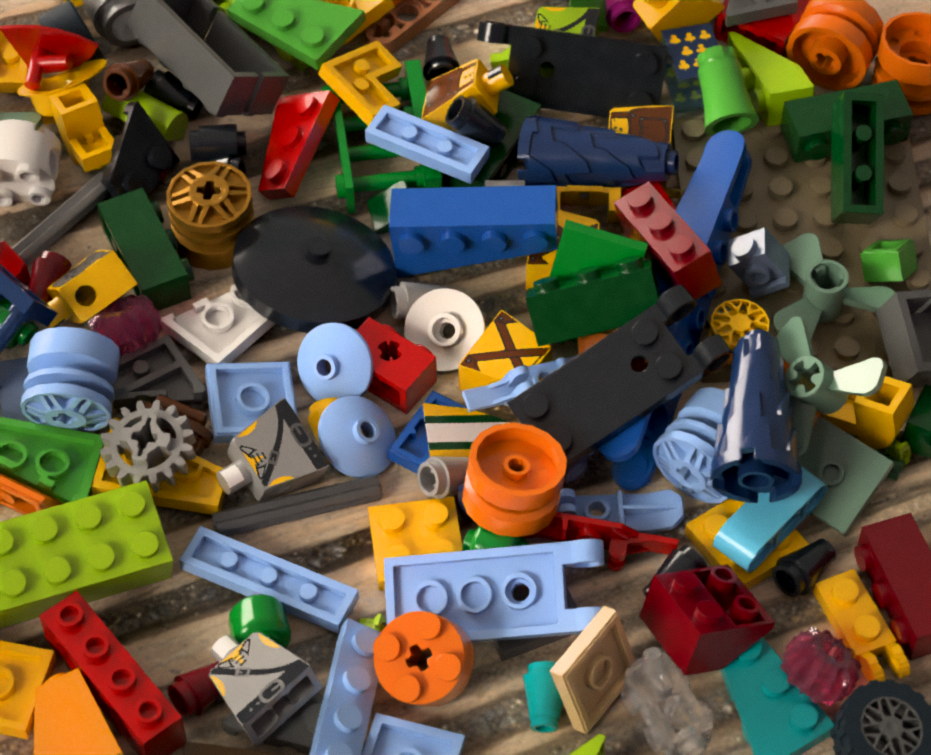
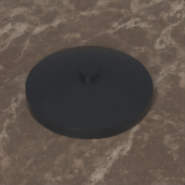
M292 206L275 209L252 220L241 231L236 240L231 265L233 281L247 304L266 319L285 328L309 333L315 327L326 323H342L356 330L368 317L375 320L388 306L392 293L390 288L395 285L396 267L393 256L385 242L372 229L346 214L313 206Z

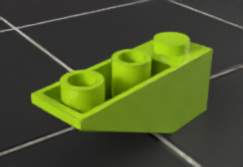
M735 31L728 32L727 46H732L735 49L736 58L740 61L750 99L756 112L767 127L781 125L785 101L814 96L815 86L800 65Z

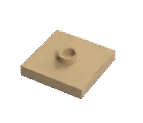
M604 605L550 670L573 729L583 734L590 732L639 671L617 610Z

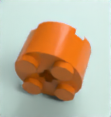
M414 611L398 616L383 629L373 645L374 668L381 685L394 698L413 705L437 707L455 700L467 687L474 667V649L465 631L449 619L432 612ZM422 650L432 653V656L427 659V669L417 665V661L421 659L420 652Z

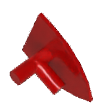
M40 25L0 26L1 32L28 67L24 86L30 90H38L40 88L42 76L45 73L67 71L82 65L93 56L99 45L83 36L58 28Z

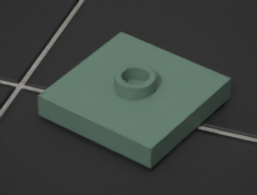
M821 416L812 428L807 451L799 456L800 465L827 484L825 495L810 514L846 537L894 467L893 461Z

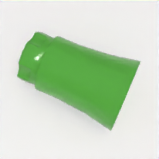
M723 45L706 48L704 52L697 55L698 77L704 106L705 133L709 136L725 130L742 133L753 128L759 122V117L750 99L740 61L736 58L735 49L732 46Z

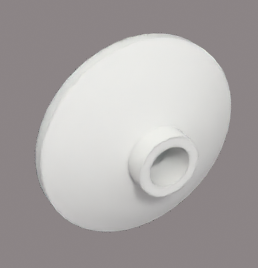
M441 288L427 292L412 305L405 320L404 336L405 339L414 344H421L427 347L436 356L437 371H454L459 369V363L486 330L485 320L480 307L470 296L455 289ZM451 323L455 328V333L453 337L446 339L443 335V329L447 324Z

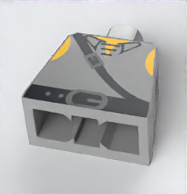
M283 398L232 439L227 450L232 464L216 472V477L226 494L231 495L247 485L255 499L262 502L318 482L324 476L329 464L287 400Z
M260 632L252 633L241 644L232 636L226 635L221 637L212 647L211 654L219 663L211 669L209 677L256 747L323 688L306 661Z

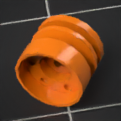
M923 12L899 14L890 18L883 26L871 79V85L897 80L913 112V116L931 114V14Z

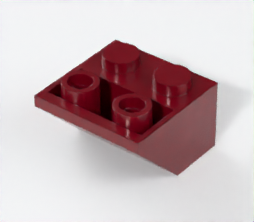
M728 564L655 574L639 615L684 676L722 670L769 633L775 624V621Z

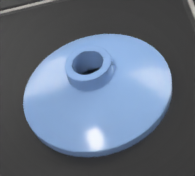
M342 323L322 324L311 330L300 345L297 357L298 373L304 388L315 400L341 398L344 396L362 397L366 393L373 377V358L367 342L355 329ZM326 360L331 364L330 373H328L325 366Z
M360 396L338 398L325 408L318 423L320 447L331 465L341 473L358 479L372 475L376 476L391 464L392 461L388 459V450L396 441L395 430L387 414L371 400ZM360 428L366 432L367 437L361 433Z

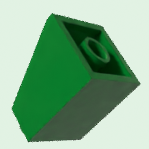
M566 220L550 277L557 276L558 280L562 281L574 278L576 271L587 267L599 266L600 271L617 267L616 262L633 256H640L643 261L648 243ZM577 338L569 339L578 343ZM565 341L557 342L556 344H565Z

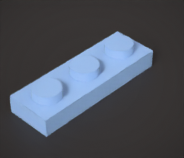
M385 104L365 130V142L469 184H472L490 157V146Z

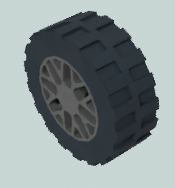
M877 679L869 681L865 686L860 685L849 695L833 718L832 723H834V727L831 729V739L834 741L833 750L835 755H931V705H928L924 700L925 697L920 692L916 693L910 689L911 686L905 683L899 684L890 679H885V681H878Z

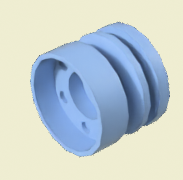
M55 327L35 333L30 340L27 360L29 375L24 380L23 387L25 392L22 395L20 404L22 414L37 424L83 432L96 431L108 425L107 421L112 418V403L115 397L112 385L117 380L119 347L110 338L98 332L82 328Z
M714 387L700 388L692 394L678 412L677 419L670 423L665 429V433L656 440L652 451L657 467L668 481L688 496L705 503H722L728 499L718 493L712 487V480L710 481L717 425L722 424L725 396L724 390Z

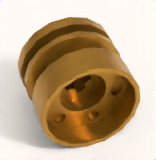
M217 161L196 163L179 172L171 180L167 189V205L171 228L179 246L177 253L181 259L186 257L190 265L209 271L227 269L232 265L234 246L238 236L255 219L251 183L242 171L231 164Z

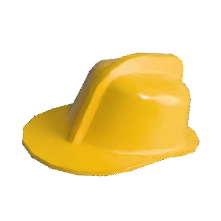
M105 59L88 61L73 69L43 78L38 90H30L23 85L17 92L21 96L30 97L36 112L42 116L43 124L56 123L48 96L84 82L89 88V79L101 72L108 62Z

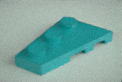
M763 637L720 670L731 702L735 703L739 714L746 743H749L753 755H801L831 736V729L834 727V723H832L827 714Z

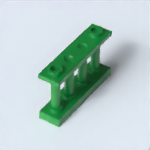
M420 59L405 61V77L398 78V82L382 83V85L395 98L400 97L401 101L408 100L409 106H404L403 112L421 119L426 97ZM329 85L322 86V91L330 90L340 99L333 113L341 174L335 175L337 198H345L347 214L355 213L354 193L384 190L403 180L406 181L407 187L442 188L441 172L420 163L418 166H414V170L352 177L351 162L402 156L373 144L347 147L345 133L365 131L368 126L359 116L343 117L341 104L345 102Z

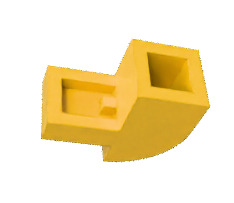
M85 82L49 95L48 98L56 125L75 166L80 164L85 173L106 167V164L110 162L112 157L111 149L114 138L104 125L98 100Z
M885 376L881 389L874 395L866 397L849 394L846 403L841 409L831 414L821 413L820 416L843 431L857 435L859 441L872 449L886 448L892 444L914 408L912 384Z

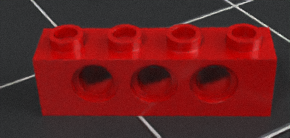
M78 591L70 594L39 615L46 642L70 671L79 668L97 705L138 755H170L186 744L187 738L181 715Z

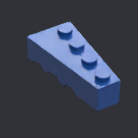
M556 185L391 189L389 232L397 278L557 250L558 203Z

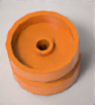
M810 0L802 13L800 22L796 24L786 46L788 60L800 65L814 85L836 91L852 89L863 81L872 60L878 52L884 23L877 11L864 0Z
M514 422L498 424L482 431L473 441L470 448L462 496L467 514L480 527L502 536L522 537L534 535L548 527L557 514L560 492L566 474L567 458L562 446L549 433L527 424Z

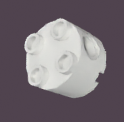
M9 119L0 121V207L10 206L13 201H26L38 206H44L51 202L52 194L56 188L62 151L61 142L52 131L45 128L43 134L35 130L36 123L25 120Z

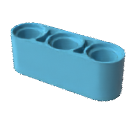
M801 466L802 484L797 492L785 499L770 503L769 493H758L757 503L745 502L724 523L714 538L713 547L748 573L753 572L816 508L826 493L827 484Z

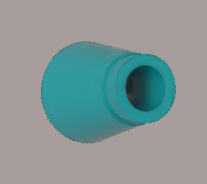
M537 661L528 665V673L523 675L529 720L531 721L530 729L532 731L551 733L558 730L563 702L550 673V670L557 662Z

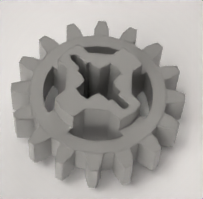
M142 400L137 401V411L131 413L129 409L122 407L121 413L123 418L120 421L112 418L107 421L112 433H101L100 438L105 447L100 450V455L104 463H107L105 467L110 477L117 476L121 487L127 486L131 482L134 484L147 480V483L151 484L156 493L160 492V482L164 480L172 486L176 485L174 474L177 471L182 474L189 472L184 460L196 458L194 448L191 446L196 443V437L193 430L190 429L191 426L187 416L179 417L177 408L173 404L163 411L160 400H155L151 408H145ZM164 426L176 435V439L172 438L170 433L163 431ZM121 454H125L127 459L132 460L133 465L130 466L125 463L121 458Z

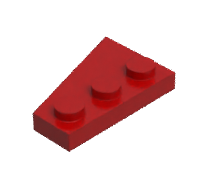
M330 90L279 97L258 189L268 200L295 197L340 100Z

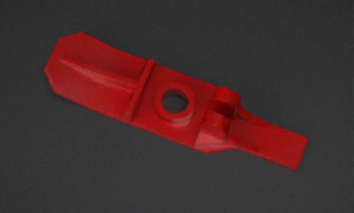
M557 512L548 527L534 535L526 536V538L539 537L561 542L579 539L603 540L604 549L609 550L608 568L615 572L621 571L625 567L627 555L644 552L669 555L672 549H678L679 539L641 533L623 523Z

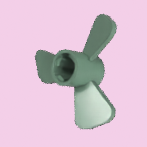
M805 233L783 245L789 253L790 275L804 286L802 299L775 313L772 323L773 330L778 334L792 317L798 316L807 323L812 341L818 323H828L836 320L842 313L843 304L875 312L895 294V291L884 286L847 288L849 275L846 268L836 261L823 260L818 237L813 233Z
M794 316L780 330L776 339L779 344L780 356L790 365L785 375L786 389L792 395L790 397L793 428L797 429L799 456H801L808 449L816 411L822 414H831L838 411L846 403L849 394L866 397L874 395L883 385L887 364L882 359L873 357L835 371L814 357L807 323L800 317Z

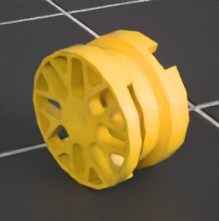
M746 299L724 301L715 308L711 315L709 337L720 334L734 352L738 341L747 332L756 329L769 332V318L766 311L752 301ZM742 305H745V310H741ZM728 306L731 311H727L725 307ZM733 356L727 364L732 365Z

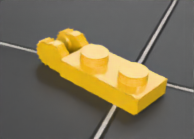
M855 569L815 583L813 588L815 598L854 665L858 664L868 682L877 679L878 681H885L883 669L876 656L883 654L895 676L901 679L911 674L909 662L902 648L896 643V638Z

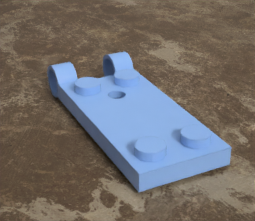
M579 539L566 542L384 558L386 623L388 625L393 619L409 612H432L460 626L468 635L471 643L573 634L580 635L602 607L592 606L568 609L565 567L592 568L604 565L603 540ZM518 585H526L529 589V595L524 601H516L513 597V591Z

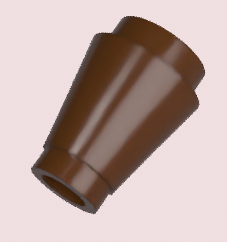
M145 59L110 65L103 77L105 92L115 100H132L153 78V66Z

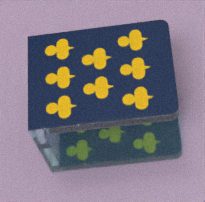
M705 23L662 30L660 45L669 46L664 83L672 106H674V112L680 114L704 110L698 77L697 55L704 52L706 48L718 45L711 24Z

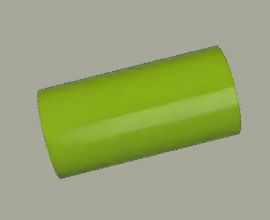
M141 90L129 101L115 100L106 93L101 105L103 111L126 122L128 115L123 113L125 106L129 102L138 101L166 141L183 140L188 126V117L185 113Z

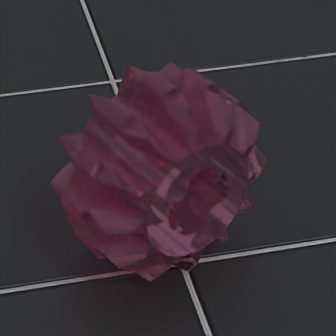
M129 295L123 299L118 298L95 314L88 322L91 331L110 338L119 347L120 357L130 352L134 354L140 348H147L148 343L156 341L163 330L158 309L154 307L152 300L148 299L146 295Z
M810 627L806 632L801 631L797 637L794 636L786 646L787 650L782 655L784 660L780 665L783 672L788 674L786 681L796 685L799 689V694L805 693L811 698L813 703L817 704L822 701L824 704L832 706L837 701H842L845 696H849L857 686L856 682L860 679L859 671L862 665L854 658L855 651L843 644V638L836 639L829 630L826 629L821 632L817 628Z

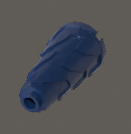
M536 115L526 117L521 128L517 159H524L526 170L517 169L518 180H525V186L643 185L648 181L650 183L667 182L671 175H677L679 153L672 150L670 143L651 141L636 135L616 133L615 129L578 125L574 121Z
M760 329L747 332L745 336L740 338L734 348L729 388H725L722 424L717 425L714 457L710 469L712 487L721 495L740 502L757 503L758 493H769V503L779 501L793 495L802 484L797 429L793 428L791 398L790 391H786L784 361L780 357L778 340L771 336L768 331Z

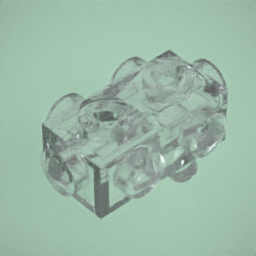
M657 647L647 648L643 652V657L633 662L628 670L625 671V690L621 691V698L627 711L632 716L640 713L647 724V727L644 728L645 737L655 753L664 751L666 755H702L708 748L707 743L710 742L714 725V718L709 707L704 701H697L690 690L688 676L683 675L681 669L672 663L666 652L662 653ZM674 729H681V731L676 733Z

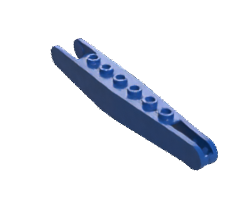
M733 130L721 131L709 139L694 175L676 209L679 216L711 250L719 274L722 265L727 260L728 240H730L731 233H734L738 227V209L752 167V159L748 150H746L747 145L743 135ZM655 270L662 295L670 289V286ZM717 288L695 300L697 305L688 316L667 327L687 356L691 355L698 345L710 304ZM682 392L599 447L601 455L606 460L613 462L611 474L615 483L621 489L628 491L638 490L646 486L653 478L657 468L652 454L654 443L659 436L665 433L667 426L672 423Z

